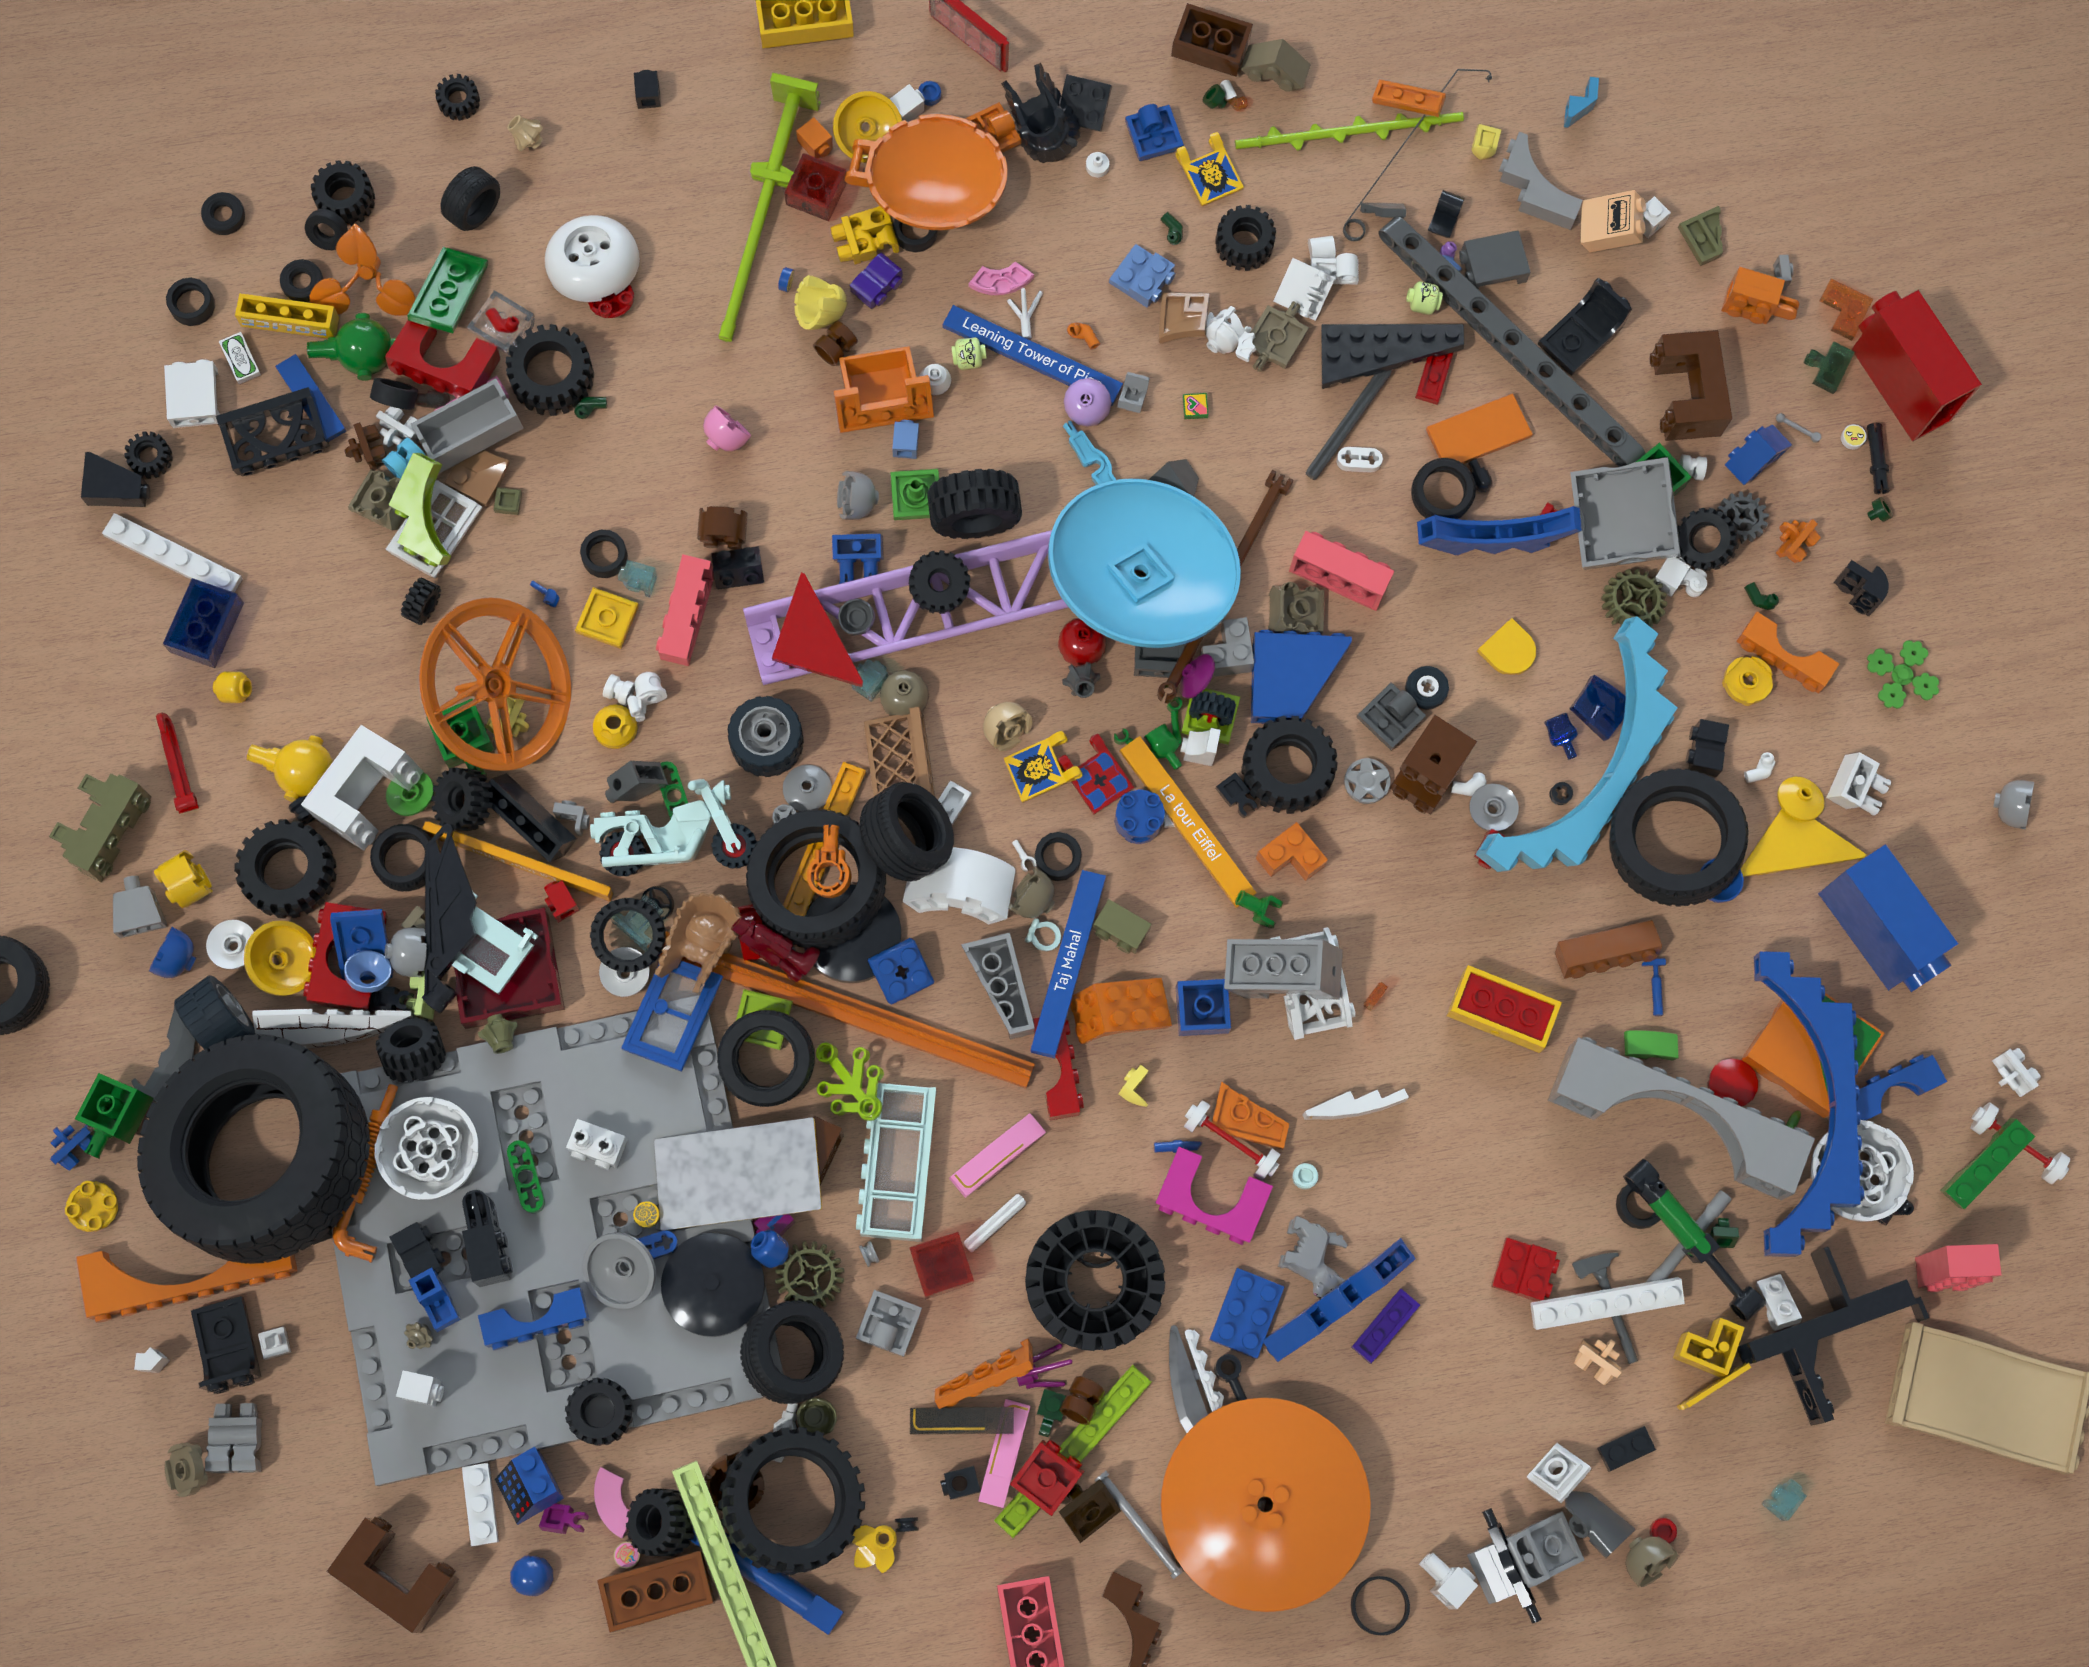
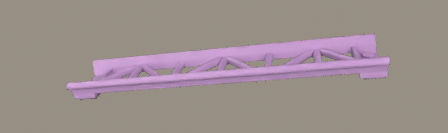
M1052 530L956 554L955 557H960L968 570L989 565L1002 609L969 588L967 598L993 614L994 617L954 627L951 613L947 611L941 614L944 624L943 630L904 639L920 605L912 599L894 636L882 595L884 591L909 585V576L913 565L814 590L824 610L837 619L840 609L833 604L868 595L873 596L884 638L872 630L862 634V636L877 646L849 653L848 655L852 662L1068 608L1061 598L1060 600L1021 609L1048 554V544ZM1037 553L1011 607L999 562ZM935 573L932 575L930 584L932 582L934 590H944L941 580L949 585V579L945 574ZM793 596L743 608L763 686L812 673L795 667L789 668V665L772 661L780 635L777 618L787 615Z

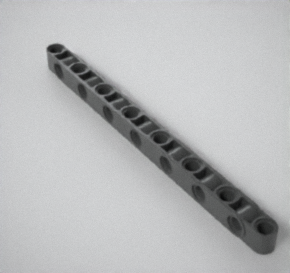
M1400 216L1394 217L1378 231L1381 240L1424 282L1437 285L1439 292L1443 293L1442 299L1618 467L1634 463L1646 454L1643 447L1403 218ZM1406 245H1412L1415 249H1409ZM1444 276L1449 281H1442L1439 277ZM1473 308L1480 309L1482 313L1474 312ZM1506 340H1512L1516 345H1509ZM1540 372L1547 373L1549 377L1545 378L1541 376ZM1574 404L1582 406L1583 410L1576 409ZM1608 437H1614L1617 440V442L1613 443L1609 441Z

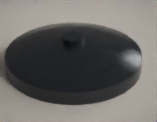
M850 884L842 895L835 898L819 896L811 904L805 916H820L837 909L847 901L857 884ZM884 896L876 917H873V921L867 928L862 930L859 935L854 936L853 939L834 947L820 948V954L813 966L824 976L842 983H861L875 978L868 959L901 943V924L891 902Z
M704 1233L683 1242L668 1258L661 1277L662 1298L670 1316L687 1331L705 1337L725 1336L744 1327L757 1313L765 1290L764 1272L760 1262L751 1255V1248L740 1239L724 1233Z

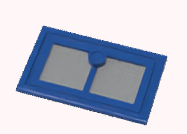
M681 961L678 968L672 970L663 978L654 974L621 1049L682 1072L723 976L711 972L706 982L700 987L699 992L694 993L692 991L701 970L698 966Z

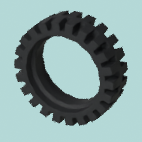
M621 898L609 902L595 915V919L591 924V946L597 958L604 965L619 972H636L649 967L659 958L666 942V928L662 917L651 905L635 898ZM622 911H635L642 914L649 921L652 928V942L649 949L642 956L633 960H623L615 957L607 949L604 942V929L607 922L615 914Z

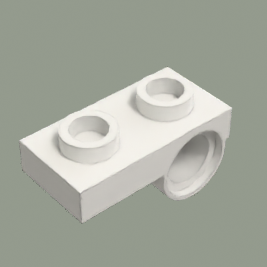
M1344 253L1336 258H1311L1310 266L1335 277L1333 284H1358V259L1355 254Z
M1781 1274L1757 1281V1290L1766 1303L1767 1318L1774 1331L1801 1322L1802 1316Z

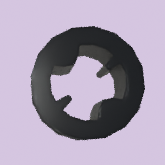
M1565 782L1556 783L1549 792L1551 801L1557 805L1567 804L1573 796L1571 786ZM1558 788L1559 791L1561 788H1563L1564 790H1566L1564 794L1567 796V798L1564 799V797H1562L1561 799H1558V793L1555 790Z
M918 1517L895 1519V1522L898 1524L896 1532L919 1531V1527L916 1526Z

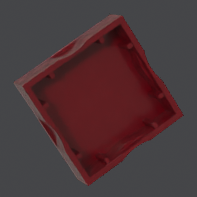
M545 907L513 913L496 919L521 937H524L526 934L523 932L525 928L532 930L538 935L536 940L530 939L529 942L534 947L500 994H497L469 974H463L454 968L456 975L455 991L457 993L460 1021L465 1029L485 1026L488 1023L487 1018L496 1014H501L503 1019L510 1021L565 1010L550 919ZM478 934L462 953L494 976L497 975L510 957Z

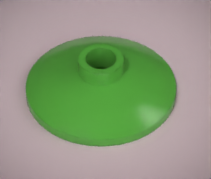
M424 772L421 774L419 781L409 791L391 781L386 791L388 806L393 812L402 816H412L420 813L432 800L434 795L433 782Z

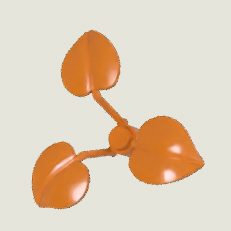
M356 223L353 224L337 242L336 251L341 260L346 264H357L358 270L343 288H341L340 283L336 279L327 278L320 280L310 293V303L334 306L337 314H342L348 310L350 305V297L345 292L357 278L361 277L365 280L376 278L377 289L380 291L376 297L378 306L384 312L391 315H408L416 299L414 292L406 283L397 279L388 280L384 283L383 287L381 286V273L378 272L381 261L377 256L376 248L364 230Z

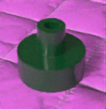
M1218 84L1211 86L1203 97V103L1210 109L1217 106L1221 109L1224 108L1227 104V101L1224 99L1226 91Z
M1882 497L1872 501L1873 510L1867 512L1871 521L1878 517L1882 522L1893 518L1890 507Z

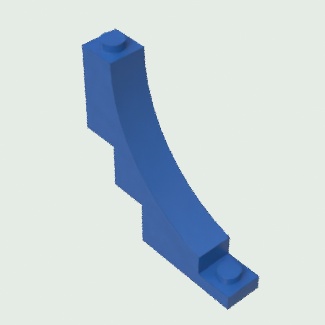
M1400 1238L1385 1251L1373 1258L1325 1296L1266 1337L1263 1343L1276 1361L1279 1362L1319 1335L1332 1323L1353 1310L1363 1300L1387 1285L1416 1258L1403 1240Z

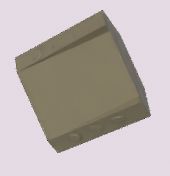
M371 469L349 504L348 509L392 531L399 530L404 518L395 513L396 509L389 506V503L399 484L400 478H390L381 471Z
M1287 582L1282 586L1273 585L1269 593L1270 617L1268 628L1273 632L1295 631L1305 634L1319 632L1322 635L1324 625V589L1311 585L1308 587H1298L1293 582Z

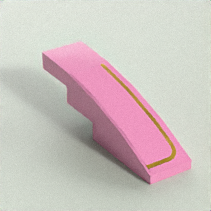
M1029 1113L972 1158L949 1179L966 1198L1002 1171L1006 1165L1021 1155L1025 1149L1043 1137L1046 1131Z
M1005 1399L979 1502L1004 1508L1030 1410L1029 1405Z

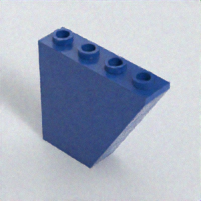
M1271 630L1255 632L1252 645L1254 666L1252 669L1251 723L1264 724L1269 720L1275 722L1277 717L1285 716L1286 720H1291L1292 716H1299V721L1302 722L1348 651L1352 637H1346L1342 633L1324 636L1319 632H1309L1307 635L1297 634L1295 631H1285L1283 634L1273 633Z

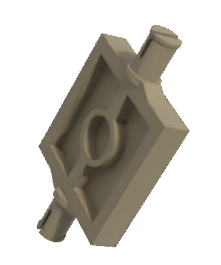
M1292 301L1286 312L1278 311L1268 305L1251 333L1255 334L1253 345H1255L1256 351L1254 352L1259 356L1253 368L1256 370L1258 367V372L1262 371L1267 361L1273 362L1285 369L1307 334L1309 327L1298 322L1294 317L1301 307L1298 303L1296 304V302Z

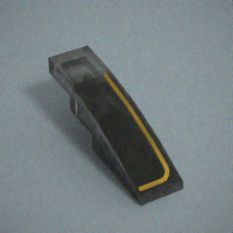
M1014 1407L910 1408V1435L1014 1434Z

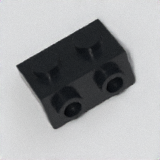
M759 546L711 553L716 589L764 583Z

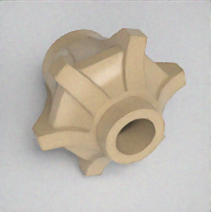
M517 115L509 122L507 129L514 137L519 151H523L527 147L535 149L541 144L543 138L540 136V132L543 127L539 124L540 121L538 119L528 120Z

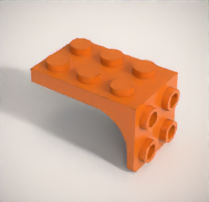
M1162 978L1093 984L1074 994L1070 1004L1076 1024L1075 1032L1081 1044H1086L1097 1038L1112 1034L1165 1029L1172 1026Z

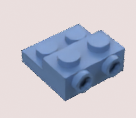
M1135 244L1110 277L1109 283L1148 308L1152 301L1154 303L1158 301L1163 292L1161 289L1164 285H1169L1176 275L1174 272L1175 264L1155 252L1152 255Z

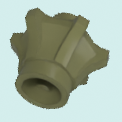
M501 1014L488 1017V1023L483 1030L478 1032L479 1038L488 1042L494 1054L512 1050L514 1048L512 1044L513 1035L518 1027L517 1022L503 1019Z

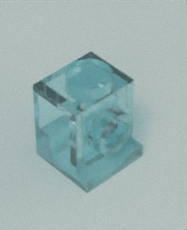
M627 560L625 567H621L619 571L618 581H622L626 588L633 592L644 591L645 596L650 598L658 575L654 567Z
M1790 1479L1783 1485L1778 1484L1771 1493L1773 1498L1764 1500L1762 1505L1781 1521H1787L1792 1517L1807 1495L1802 1492L1803 1488L1800 1484Z

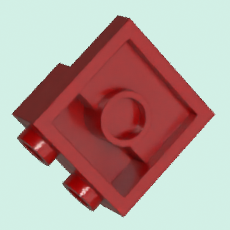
M1506 1237L1491 1287L1535 1302L1544 1300V1297L1549 1298L1553 1284L1549 1283L1551 1273L1556 1274L1560 1262L1559 1259H1556L1557 1252Z
M1049 1439L1048 1442L1042 1440L1010 1485L1052 1516L1085 1471L1081 1469L1083 1464L1071 1455L1069 1458H1066L1060 1453L1062 1448Z

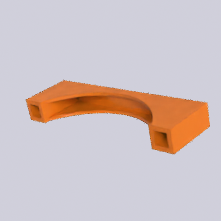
M104 1251L76 1257L86 1318L95 1320L96 1323L109 1321L112 1319L111 1316L121 1314L122 1317L137 1314V1309L146 1307L147 1310L160 1309L163 1307V1303L171 1301L173 1304L185 1303L189 1301L188 1297L198 1295V1298L211 1297L214 1295V1291L224 1289V1292L236 1291L240 1289L239 1285L247 1283L250 1286L261 1285L265 1283V1279L275 1277V1280L291 1277L290 1273L297 1272L295 1255H291L287 1258L282 1257L280 1260L268 1263L245 1264L228 1261L215 1272L199 1280L178 1285H158L140 1281L117 1267L110 1260L109 1253Z

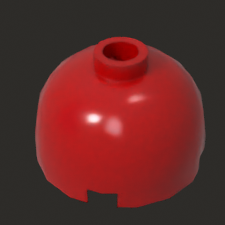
M1075 618L1066 623L1061 630L1058 648L1064 660L1073 666H1082L1086 662L1093 664L1098 662L1105 653L1106 636L1085 624L1081 619Z

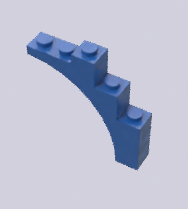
M1575 506L1548 514L1520 519L1475 521L1434 515L1417 522L1419 545L1457 556L1474 549L1491 554H1497L1511 548L1533 553L1550 547V542L1582 531L1580 508Z

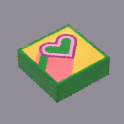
M1207 393L1183 394L1184 419L1208 418Z

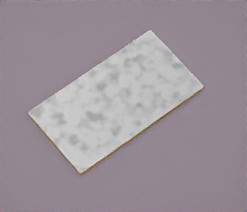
M814 1118L661 1138L654 1141L660 1228L663 1231L822 1209Z

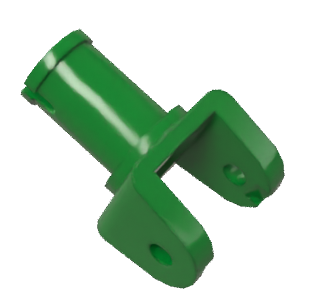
M1244 890L1239 892L1235 900L1236 905H1240L1253 912V921L1268 928H1274L1276 924L1273 920L1264 916L1268 905L1276 908H1282L1283 902L1272 895L1259 899Z

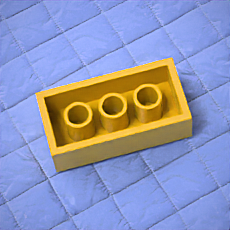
M755 0L762 49L854 37L849 0Z

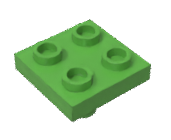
M938 469L891 472L894 520L930 518L927 492L932 483L939 480Z

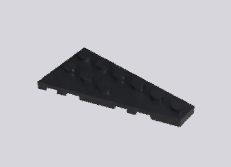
M1322 324V389L1329 388L1334 383L1342 382L1343 384L1350 382L1352 378L1362 375L1368 377L1400 368L1401 364L1413 362V364L1421 362L1422 358L1433 355L1438 357L1463 350L1464 324Z

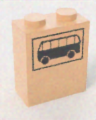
M1635 190L1583 200L1581 244L1589 252H1596L1643 243V233H1645L1643 212L1646 211L1644 198Z

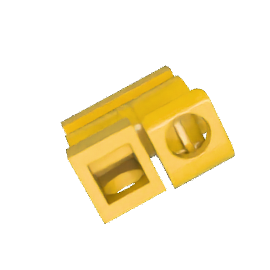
M880 206L849 217H841L842 223L830 227L834 242L846 239L848 243L836 247L840 262L853 260L854 265L861 263V261L871 260L877 256V250L884 249V244L891 245L894 253L899 252V245L890 216Z

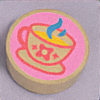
M622 1542L614 1550V1560L621 1568H632L640 1560L641 1554L637 1552L638 1548H633L632 1542Z

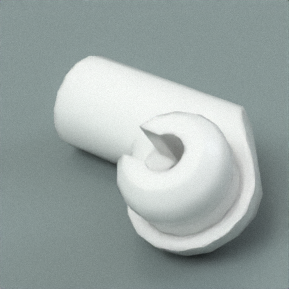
M1477 772L1473 774V778L1467 783L1453 781L1451 793L1472 796L1478 788L1486 785L1485 775Z

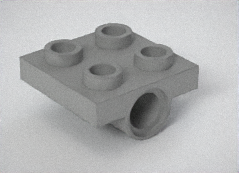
M874 1290L856 1339L904 1357L922 1307Z

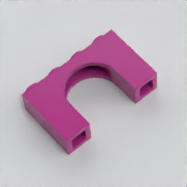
M1178 1147L1155 1202L1160 1205L1158 1210L1169 1215H1173L1174 1211L1183 1215L1182 1220L1196 1225L1197 1221L1207 1225L1205 1230L1220 1235L1221 1231L1230 1235L1229 1240L1243 1245L1244 1241L1250 1243L1273 1186L1249 1176L1240 1199L1232 1210L1221 1215L1205 1213L1195 1205L1191 1196V1183L1202 1156Z

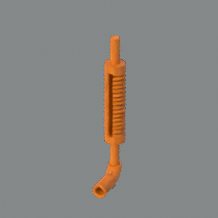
M389 1084L380 1109H373L369 1118L371 1121L368 1122L370 1142H368L370 1145L369 1158L364 1160L368 1163L364 1178L359 1177L362 1180V1184L357 1195H351L354 1200L346 1212L342 1210L343 1217L338 1221L337 1226L333 1228L332 1234L334 1244L340 1251L345 1253V1256H354L370 1263L373 1262L374 1256L365 1253V1251L376 1254L377 1247L355 1241L356 1238L348 1236L346 1229L356 1203L362 1204L366 1195L364 1192H367L366 1187H369L368 1183L371 1182L369 1178L373 1177L371 1173H374L373 1169L376 1168L374 1165L376 1164L374 1149L380 1131L379 1128L389 1115L398 1090V1086Z

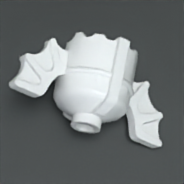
M1232 306L1220 311L1216 317L1210 312L1206 327V337L1209 340L1206 344L1207 347L1214 353L1220 352L1222 354L1230 353L1237 348L1236 356L1249 362L1250 355L1256 351V347L1253 345L1255 334L1250 333L1252 328H1248V326L1243 328L1240 319L1234 313L1236 309Z

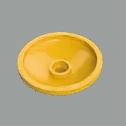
M872 91L857 92L847 97L835 112L833 119L835 141L841 151L852 159L854 140L877 141L879 137L882 138L889 132L890 127L902 121L901 115L895 104L886 96ZM864 122L869 124L867 131H863L861 128ZM863 154L861 162L867 163L868 155Z
M272 921L260 926L251 934L244 949V965L248 976L258 988L272 995L287 996L303 990L305 982H310L312 972H308L310 957L315 958L316 948H313V938L301 926L289 921ZM273 957H276L278 959V965H275L273 963Z

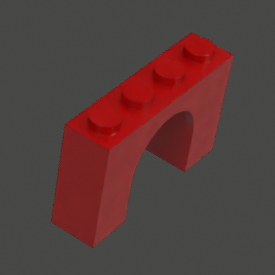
M408 320L385 356L388 368L394 374L407 376L418 384H427L436 391L449 393L457 399L486 384L501 360L498 346L476 338L463 360L458 364L448 368L431 366L423 359L436 337L437 331L435 328Z
M325 902L324 909L320 908L318 914V923L321 924L320 932L315 933L313 948H316L315 958L310 957L308 972H312L310 982H305L303 996L307 997L308 1004L370 1012L369 1005L372 992L357 991L346 980L336 977L329 970L328 957L332 947L335 945L330 921L331 913L373 909ZM383 911V917L386 928L388 916L386 911Z

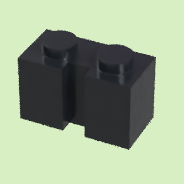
M1700 719L1695 726L1691 727L1689 740L1693 741L1692 748L1688 749L1686 755V763H1689L1688 769L1713 777H1717L1722 772L1729 724Z
M415 1222L389 1237L398 1255L401 1257L410 1278L430 1268H433L437 1274L445 1270L442 1265L445 1259L439 1248H433L430 1242L433 1236L427 1225L422 1227L420 1223Z

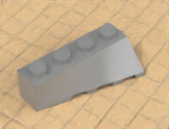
M1010 933L961 944L1007 1028L1010 1040L1034 1034L1035 1027Z

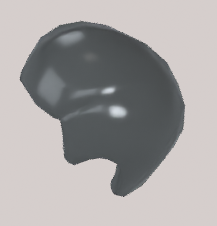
M858 598L846 601L840 607L838 614L840 627L850 635L866 634L873 627L875 621V612L872 606Z

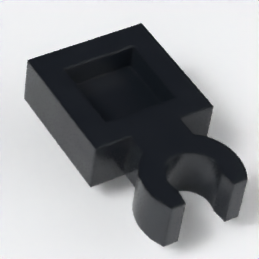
M1236 772L1216 786L1215 789L1229 807L1237 804L1238 813L1242 818L1247 817V813L1243 809L1244 806L1248 805L1254 811L1257 810L1256 802L1246 797L1250 794V790Z
M385 986L378 991L372 992L369 1010L372 1012L377 1010L396 1011L399 1008L403 1011H411L412 1007L404 1005V1001L408 997L414 998V994L408 991L400 992V989L396 987Z

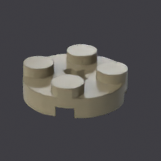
M190 1443L173 1445L168 1453H171L170 1460L165 1461L167 1483L171 1490L176 1489L179 1494H176L179 1497L194 1495L200 1490L201 1486L207 1484L208 1480L201 1458V1447Z

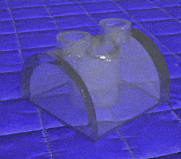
M494 290L467 328L473 334L510 355L508 351L510 346L517 347L515 339L519 335L524 339L527 337L525 331L530 328L531 330L533 329L535 316L530 311ZM490 308H496L504 319L511 318L512 316L516 317L519 320L518 330L514 333L496 331L487 318L486 311Z

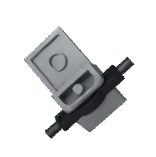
M1492 1508L1483 1511V1516L1489 1527L1487 1529L1493 1542L1467 1556L1488 1603L1492 1604L1517 1594L1523 1609L1526 1608L1531 1623L1542 1620L1535 1606L1536 1600L1530 1588L1585 1560L1563 1511L1507 1536L1501 1523H1498Z

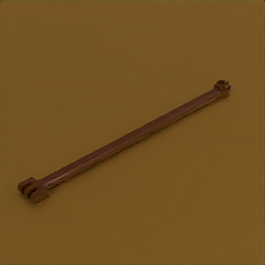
M1274 470L1270 472L1265 482V486L1269 487V490L1237 548L1240 568L1279 494L1281 493L1286 496L1294 481L1289 478L1286 485L1282 484L1285 475L1280 474L1277 481L1273 480L1276 476V471ZM1204 636L1186 644L1168 680L1158 688L1157 696L1160 701L1165 696V688L1172 690V693H1167L1165 703L1169 704L1175 701L1178 691L1177 687L1183 677V670L1186 665L1190 664Z

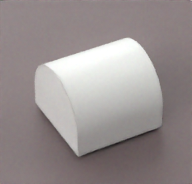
M1333 236L1308 239L1310 258H1335L1336 250Z

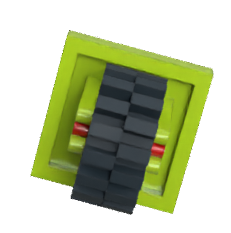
M1205 688L1196 697L1190 698L1181 733L1189 735L1190 731L1205 732L1214 728L1221 730L1218 742L1229 745L1240 697Z

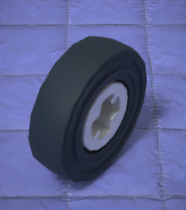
M1422 666L1413 670L1408 676L1405 691L1414 698L1418 708L1424 710L1434 709L1440 706L1447 698L1449 691L1448 679L1438 668ZM1426 683L1431 684L1430 689L1433 691L1424 692V687L1421 684L1424 686Z

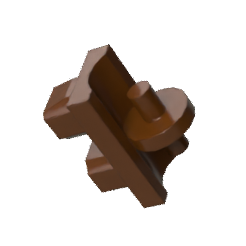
M360 422L356 423L353 426L359 443H356L355 438L349 439L350 446L344 450L345 455L349 458L354 457L355 462L359 463L362 461L361 455L364 454L370 470H377L376 464L381 463L387 454L383 444L370 448L369 443L381 439L379 431L375 424L362 427Z

